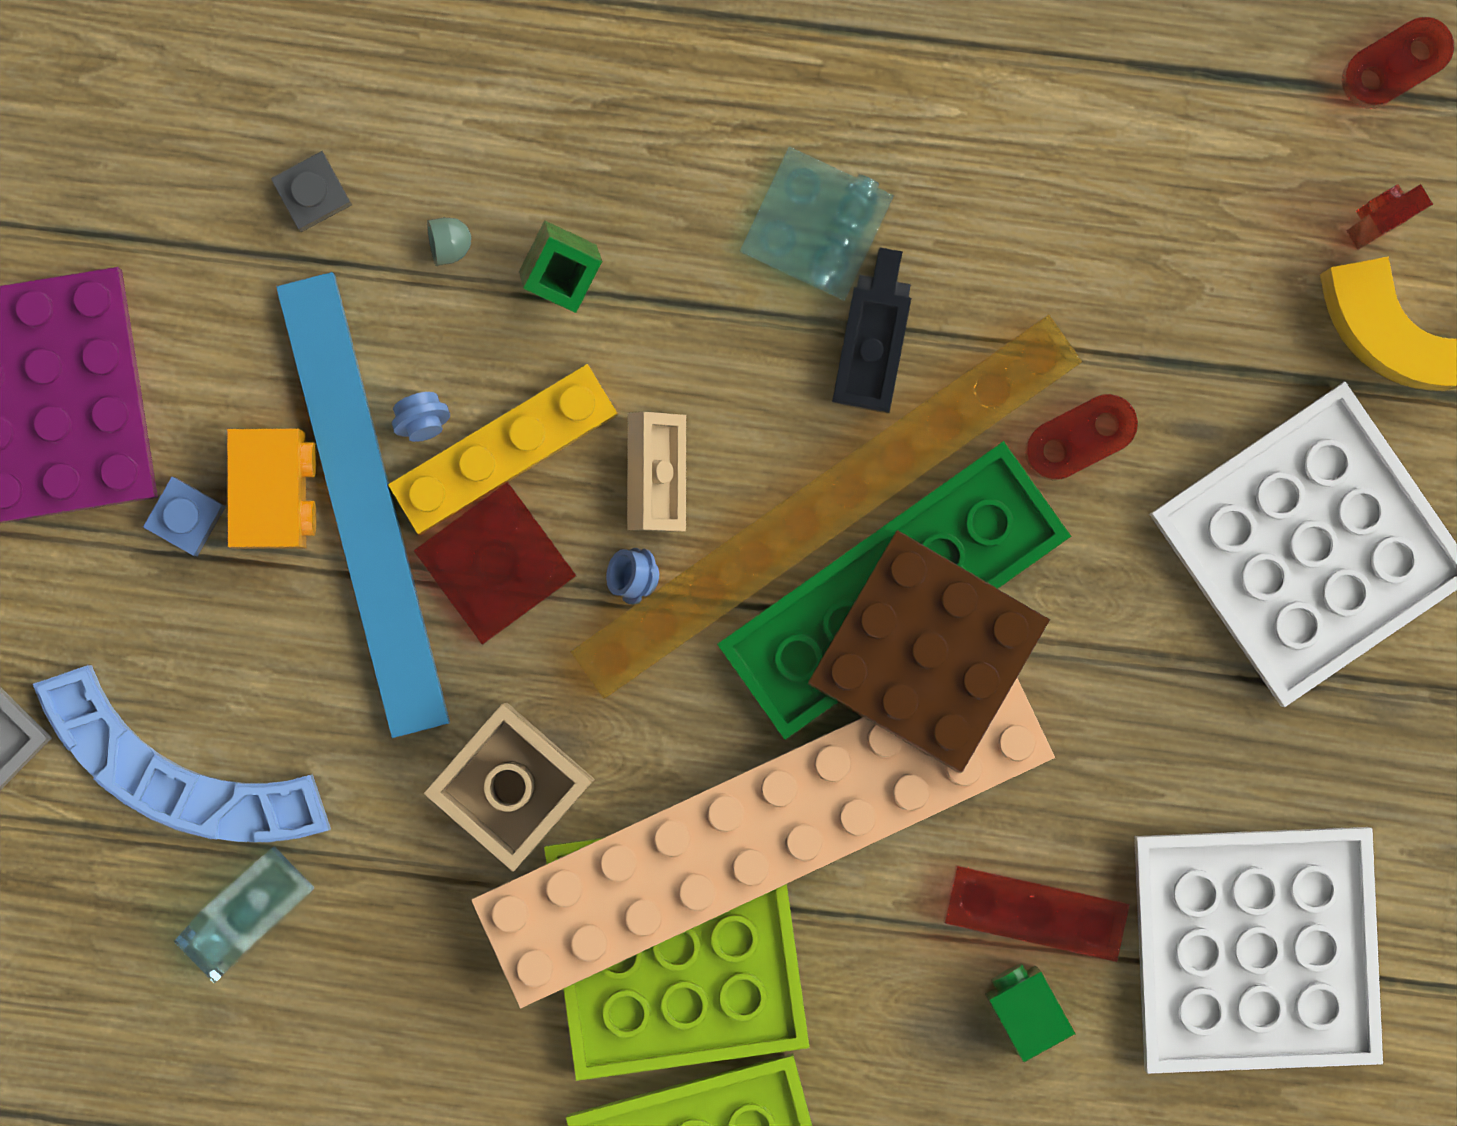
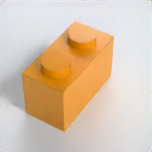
M227 429L228 547L234 549H307L306 536H315L317 520L315 501H306V477H315L316 474L315 443L306 442V432L300 429Z

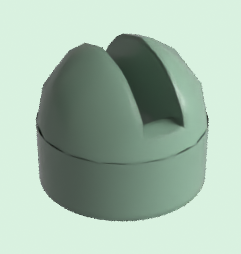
M443 217L427 220L429 244L435 266L452 264L462 259L471 246V233L468 227L456 218Z

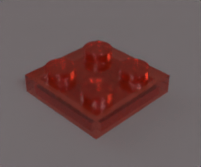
M506 482L413 550L482 645L489 642L577 577L576 573L509 482Z

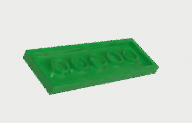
M1004 441L717 644L784 740L838 703L807 683L897 530L997 589L1072 537Z

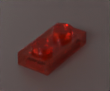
M1397 184L1356 210L1361 221L1346 231L1356 248L1360 250L1432 206L1433 203L1421 184L1405 194L1400 185Z

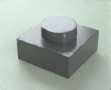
M323 151L271 178L300 232L352 206Z

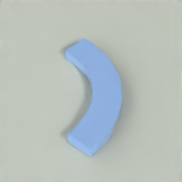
M87 665L33 684L46 717L66 749L72 752L78 762L94 777L93 779L123 804L149 819L178 831L200 837L236 842L283 841L331 830L313 774L280 782L241 783L205 776L179 766L143 742L124 723L102 690L92 665Z

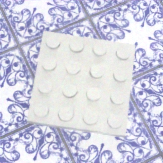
M1346 382L1336 386L1149 514L1281 707H1286L1457 590V543Z
M1353 827L1134 836L1144 1070L1146 1073L1383 1064L1372 828Z

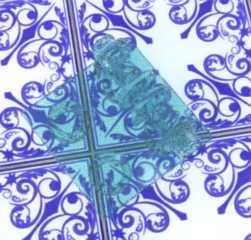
M789 146L740 252L845 301L894 195L879 189L880 184L869 177L858 174L856 178Z

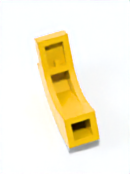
M1389 256L1330 267L1320 274L1325 302L1333 325L1343 342L1362 363L1379 375L1400 385L1429 391L1457 389V339L1442 338L1427 333L1408 318L1397 299Z

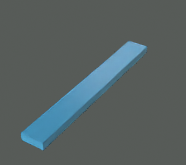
M333 272L276 286L391 736L395 738L449 724L450 719L390 487L388 486L389 482L336 276Z

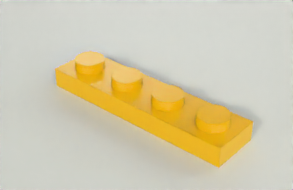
M586 364L389 483L388 486L417 534L422 535L618 416V413L591 368Z

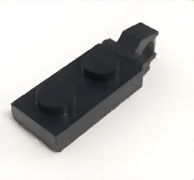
M879 247L873 277L859 274L857 287L853 289L832 398V403L886 414L890 413L912 299L909 297L911 284L897 282L903 251Z

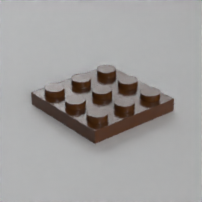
M897 530L807 684L949 768L962 773L1050 619Z

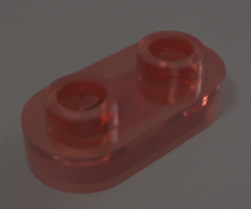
M1419 17L1407 22L1359 51L1348 61L1342 73V86L1346 96L1359 107L1376 109L1390 103L1433 77L1448 65L1453 56L1454 39L1450 30L1444 23L1435 18ZM1421 41L1427 45L1429 49L1427 59L1421 60L1412 54V42ZM1364 71H1373L1378 75L1380 79L1378 89H1368L1364 86L1361 79Z
M1113 394L1097 396L1036 428L1026 442V461L1031 470L1041 478L1052 481L1065 479L1128 446L1137 432L1138 420L1136 412L1132 405L1120 396ZM1106 414L1115 420L1116 429L1112 435L1104 436L1097 431L1095 423L1099 415ZM1057 441L1063 446L1064 457L1060 462H1051L1045 457L1044 446L1047 442Z

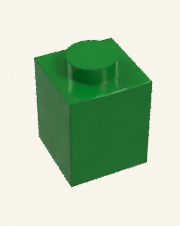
M544 220L519 270L523 289L577 313L603 261L596 244Z
M1018 964L991 980L995 988L985 993L1023 1062L1076 1034L1043 973L1036 966L1026 971L1023 964Z

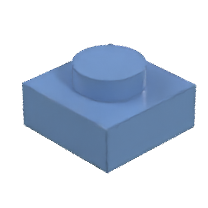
M171 477L143 527L189 554L198 557L226 506L183 481Z

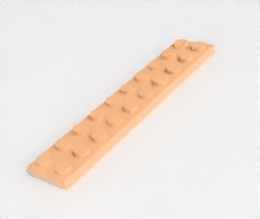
M1017 678L962 773L956 772L863 717L484 893L471 901L521 1009L1054 759L1055 756Z

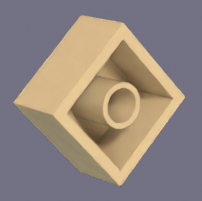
M502 703L424 794L514 872L595 779L508 703Z

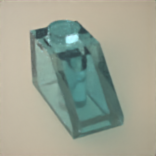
M274 846L204 907L174 942L215 984L306 898L314 887Z

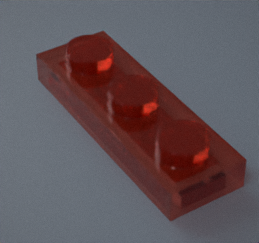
M956 865L943 922L949 925L1117 962L1130 904Z

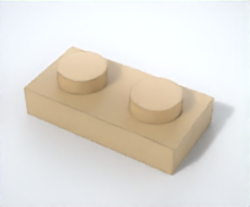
M654 412L628 413L627 530L686 531V415Z

